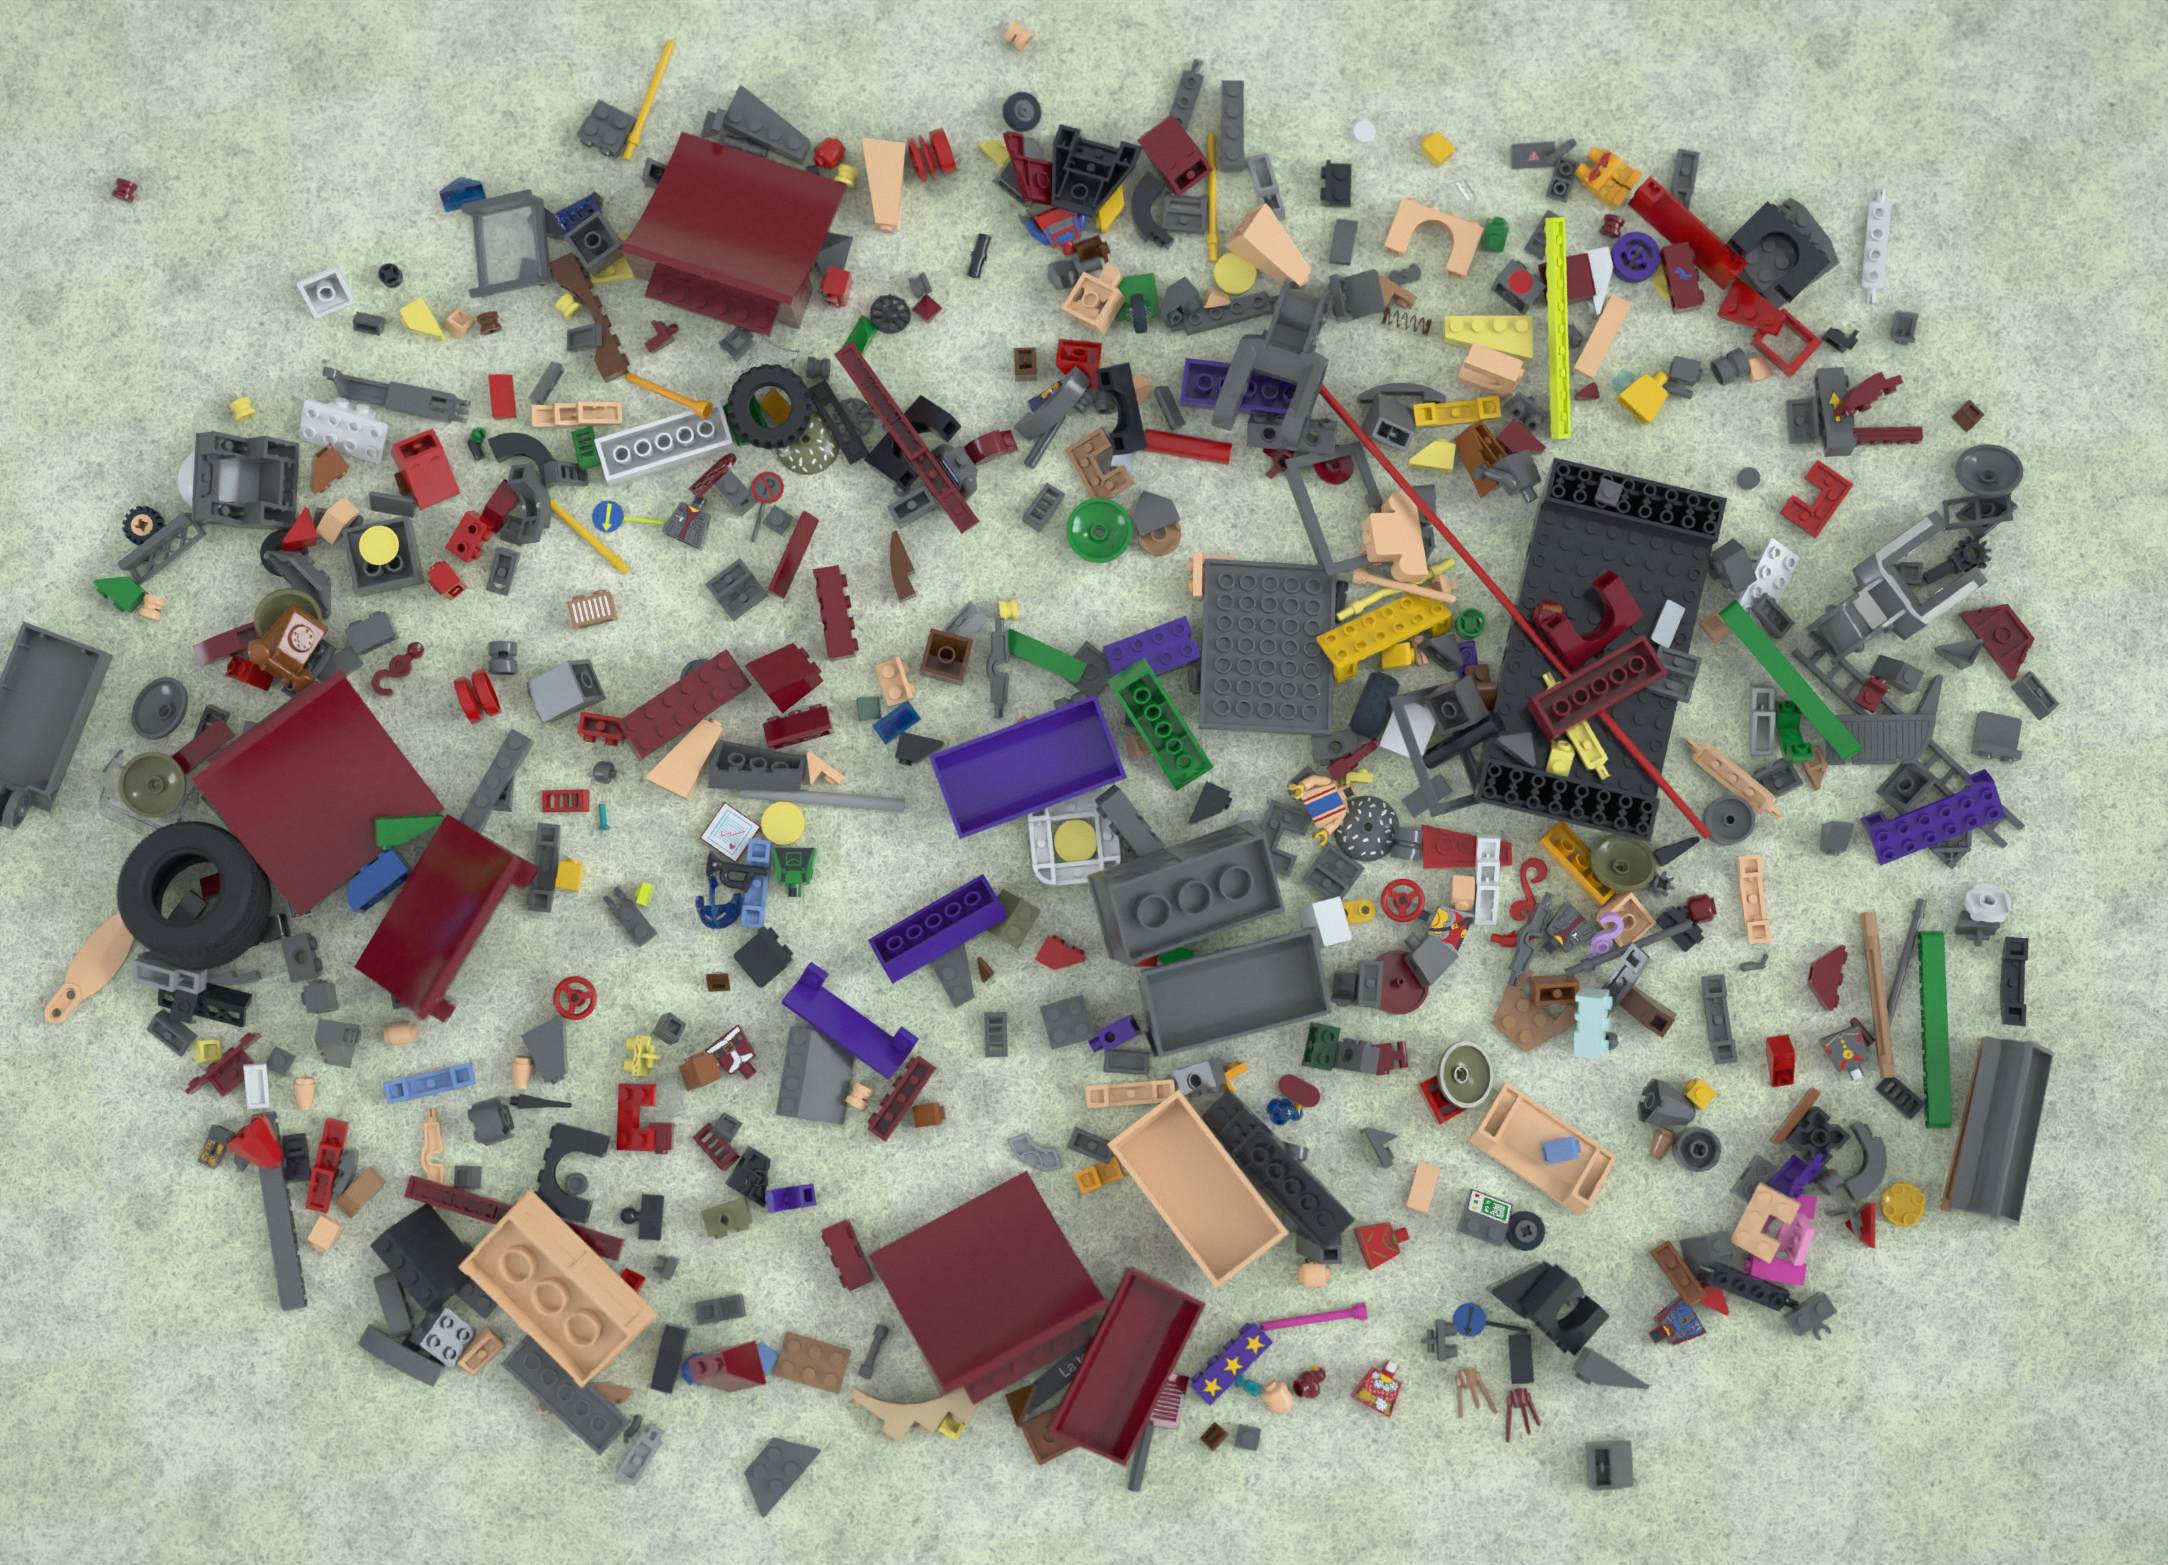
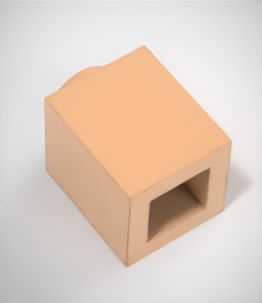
M1453 875L1450 884L1449 908L1459 911H1471L1475 900V877Z
M321 1215L307 1240L311 1241V1246L323 1252L324 1249L330 1250L344 1225L326 1215Z

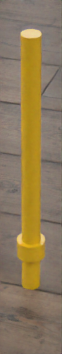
M668 39L633 131L627 137L626 142L628 144L622 157L625 161L630 162L635 147L639 146L640 134L675 45V42Z
M1207 134V161L1213 171L1207 175L1209 235L1206 236V240L1209 246V262H1217V246L1220 245L1219 235H1217L1215 134Z

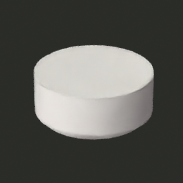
M1369 121L1358 122L1353 130L1354 139L1361 144L1371 142L1375 135V128Z

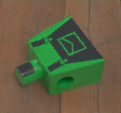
M773 848L777 880L779 884H788V897H801V884H811L817 853L816 848Z

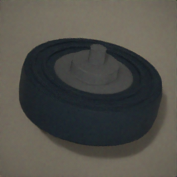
M1017 92L1009 96L1005 101L1003 117L1007 125L1013 130L1026 132L1036 127L1041 119V106L1038 100L1030 93Z

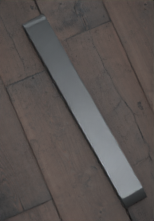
M275 1111L264 1112L279 1142L281 1140L279 1125L275 1120L277 1114ZM260 1113L251 1115V1120ZM283 1155L281 1157L283 1161L273 1170L270 1167L266 1170L260 1167L258 1169L280 1303L283 1311L305 1308L308 1302L304 1297L306 1295L304 1277H301L303 1271L300 1255H297L299 1247L297 1235L293 1230L295 1229L293 1210L290 1211L292 1204L289 1188L287 1189L286 1187L288 1181L286 1167H283V1162H285Z

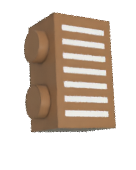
M605 589L595 591L593 596L585 597V595L574 596L572 601L567 602L572 626L575 630L619 620L613 595L610 591L606 592Z

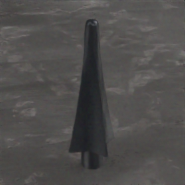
M520 1093L519 1097L510 1096V1105H516L518 1109L572 1107V1104L568 1102L552 1101Z

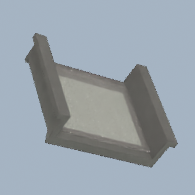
M527 189L462 204V213L473 217L479 287L469 289L470 298H483L536 285L552 284L544 199L533 195L532 190Z

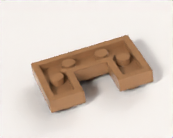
M1104 427L1093 431L1066 448L1065 451L1091 497L1111 499L1134 485L1135 482L1125 465L1119 466L1108 474L1104 473L1096 458L1112 447L1111 440Z

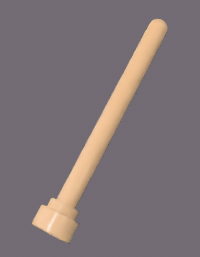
M1366 568L1356 569L1353 575V584L1362 586L1363 584L1372 583L1448 603L1456 602V596L1453 594L1372 575Z

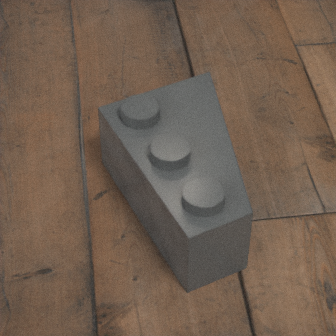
M319 1019L314 1042L318 1050L323 1051L321 1052V1057H324L325 1064L351 1068L355 1045L361 1039L362 1031L359 1030L360 1025Z

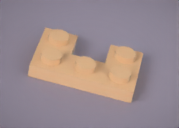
M1760 1182L1730 1242L1771 1263L1781 1242L1761 1231L1770 1214L1790 1225L1801 1203Z

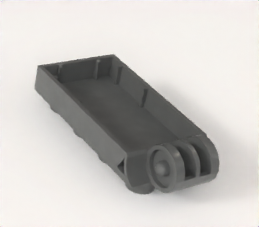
M24 621L0 677V826L11 830H16L21 825L30 805L48 812L51 811L113 655Z

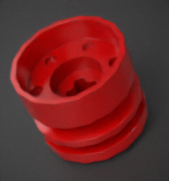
M942 127L929 132L930 142L928 143L924 141L921 135H918L920 146L916 147L913 138L907 139L908 154L913 169L922 183L927 182L925 171H929L932 179L936 178L935 168L939 167L943 175L957 171L948 139Z

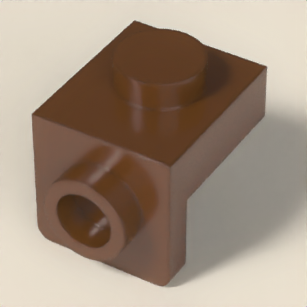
M1099 235L1074 244L1080 262L1099 256L1100 259L1102 258L1105 263L1109 262L1107 254H1110L1109 246L1106 241L1102 242Z

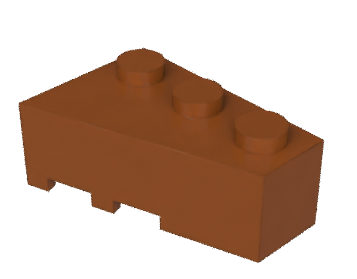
M1479 420L1458 435L1454 442L1482 499L1502 486L1497 481L1487 479L1486 475L1483 480L1474 479L1472 477L1473 469L1480 464H1485L1489 469L1497 461L1508 455L1483 421Z

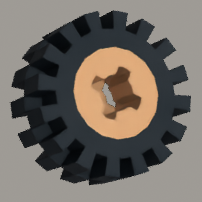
M136 506L137 509H130L131 513H126L124 517L127 519L122 522L125 525L122 529L126 533V538L138 546L166 526L161 514L148 506Z

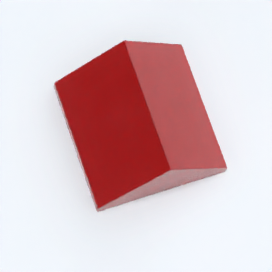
M1437 1074L1416 1084L1437 1125L1448 1121L1467 1109L1451 1104L1444 1097L1439 1087Z

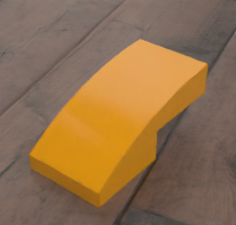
M1114 1156L1110 1159L1109 1164L1100 1162L1074 1173L1081 1193L1085 1194L1125 1177L1118 1158Z

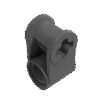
M1435 485L1412 486L1436 514ZM1418 508L1420 527L1432 525L1429 520H1425L1424 516H1421L1422 512Z

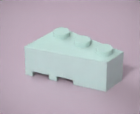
M1582 987L1575 995V1002H1578V1012H1575L1577 1027L1574 1033V1056L1601 1059L1604 1053H1608L1609 1040L1605 1039L1606 1031L1609 1032L1611 1019L1607 1018L1608 1010L1612 1008V997L1609 996L1608 989Z

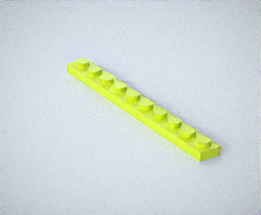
M1565 217L1545 218L1551 439L1571 438Z

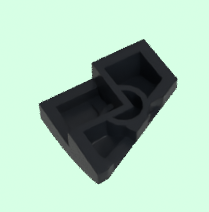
M748 1146L725 1184L764 1208L766 1205L765 1191L766 1187H768L769 1179L767 1176L771 1159Z

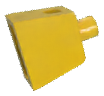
M1658 371L1653 377L1645 373L1620 392L1615 399L1641 423L1647 425L1653 421L1668 396V392L1662 387L1668 380V377L1661 371Z

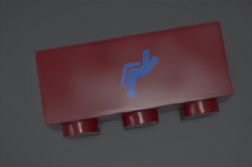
M1689 242L1662 247L1660 259L1673 315L1699 310L1705 301L1703 290L1699 289L1698 285L1700 275L1698 269L1694 268L1695 253L1693 248H1690Z

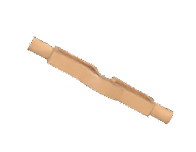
M436 1108L427 1109L428 1123H424L425 1146L421 1152V1164L427 1173L428 1180L444 1184L445 1164L433 1163L430 1159L433 1154L443 1153L444 1147L441 1136V1124L436 1119Z

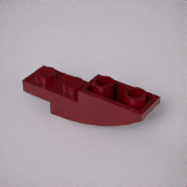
M1879 372L1854 386L1836 405L1833 412L1834 418L1841 415L1847 418L1857 413V410L1859 413L1871 409L1870 404L1877 401L1883 393L1885 396H1888L1897 391L1896 387L1904 383L1901 376L1898 375L1885 379L1883 373Z
M254 622L211 637L192 647L199 666L202 667L243 653V651L247 650L249 642L261 637L255 629Z

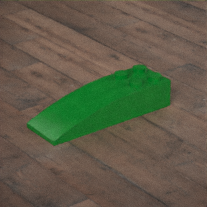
M1145 657L1107 680L1112 691L1176 791L1214 768Z

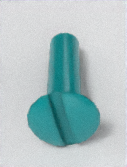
M599 804L600 826L597 829L601 831L603 829L609 830L611 827L607 825L605 804Z

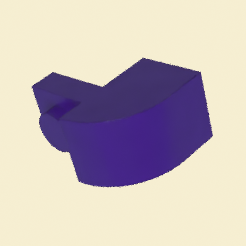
M814 1183L765 1191L768 1213L817 1205Z

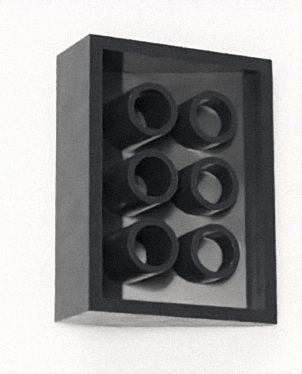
M430 1204L423 1205L385 1230L370 1245L422 1310L434 1314L471 1279L468 1274L466 1275L459 1268L471 1252Z

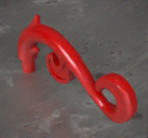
M1530 858L1521 865L1520 880L1526 901L1518 900L1510 906L1509 914L1515 921H1522L1526 918L1521 913L1522 910H1527L1529 921L1535 907L1536 900L1527 881L1526 871L1529 867L1536 868L1538 875L1536 878L1531 879V882L1535 884L1543 881L1547 876L1548 870L1546 864L1541 859ZM1515 930L1508 935L1492 933L1490 941L1499 943L1502 947L1513 948L1516 947L1518 933L1515 934ZM1531 935L1528 940L1530 941L1537 937Z

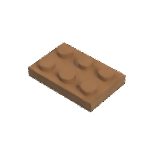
M786 1332L774 1376L839 1394L851 1350Z

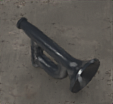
M713 851L709 852L706 876L710 877L713 873L720 871V881L728 888L739 889L747 893L755 875H765L766 877L768 875V868L725 862L717 858ZM730 872L746 874L743 881L733 880L728 877Z

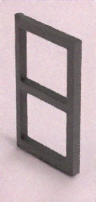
M2012 492L2000 496H2006L2008 515L1981 519L1979 500L1998 497L1976 495L1942 501L1944 521L1947 525L1945 530L2013 521ZM1975 501L1976 520L1950 524L1948 505Z

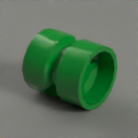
M1465 609L1455 621V632L1463 640L1476 639L1485 629L1486 619L1483 613L1477 609Z

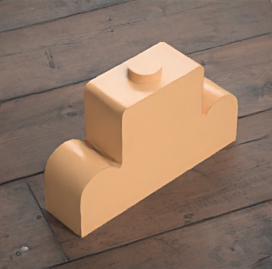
M1395 492L1382 503V513H1371L1362 522V541L1366 546L1369 562H1394L1391 567V574L1395 580L1399 582H1420L1428 575L1418 508L1405 492Z

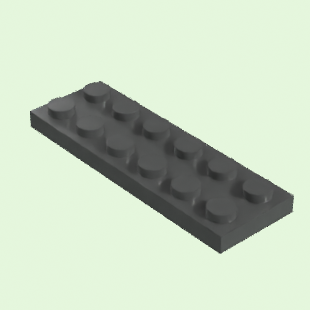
M529 1334L524 1337L501 1363L511 1375L599 1456L631 1423V1420L590 1382L581 1388L574 1381V1378Z

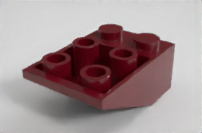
M1172 114L1137 139V142L1142 146L1143 151L1169 191L1179 197L1213 171L1203 153Z

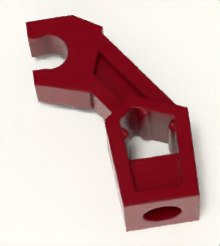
M1376 738L1371 739L1367 744L1361 745L1354 753L1348 752L1331 762L1327 770L1335 781L1355 769L1359 765L1358 762L1376 750L1380 743Z

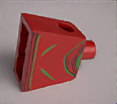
M1389 1222L1353 1228L1368 1270H1372L1399 1255L1401 1251L1398 1243L1410 1239L1406 1227L1393 1231Z

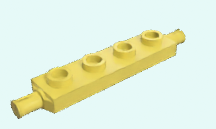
M1551 672L1542 675L1548 685L1547 689L1560 683H1556ZM1586 721L1567 732V736L1586 769H1596L1601 780L1609 777L1610 775L1603 765L1608 760V757L1588 722Z

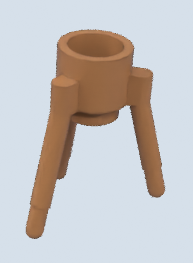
M1474 1367L1458 1371L1459 1377L1455 1378L1457 1384L1459 1418L1463 1417L1462 1385L1464 1389L1470 1388L1476 1409L1480 1408L1474 1387L1477 1386V1383L1493 1413L1497 1414L1498 1411L1480 1378L1479 1372H1476Z

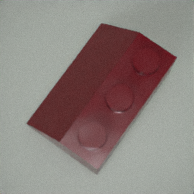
M816 704L810 706L809 711L801 713V710L789 712L788 716L780 718V716L768 718L767 722L763 723L768 748L770 750H777L835 733L828 707Z

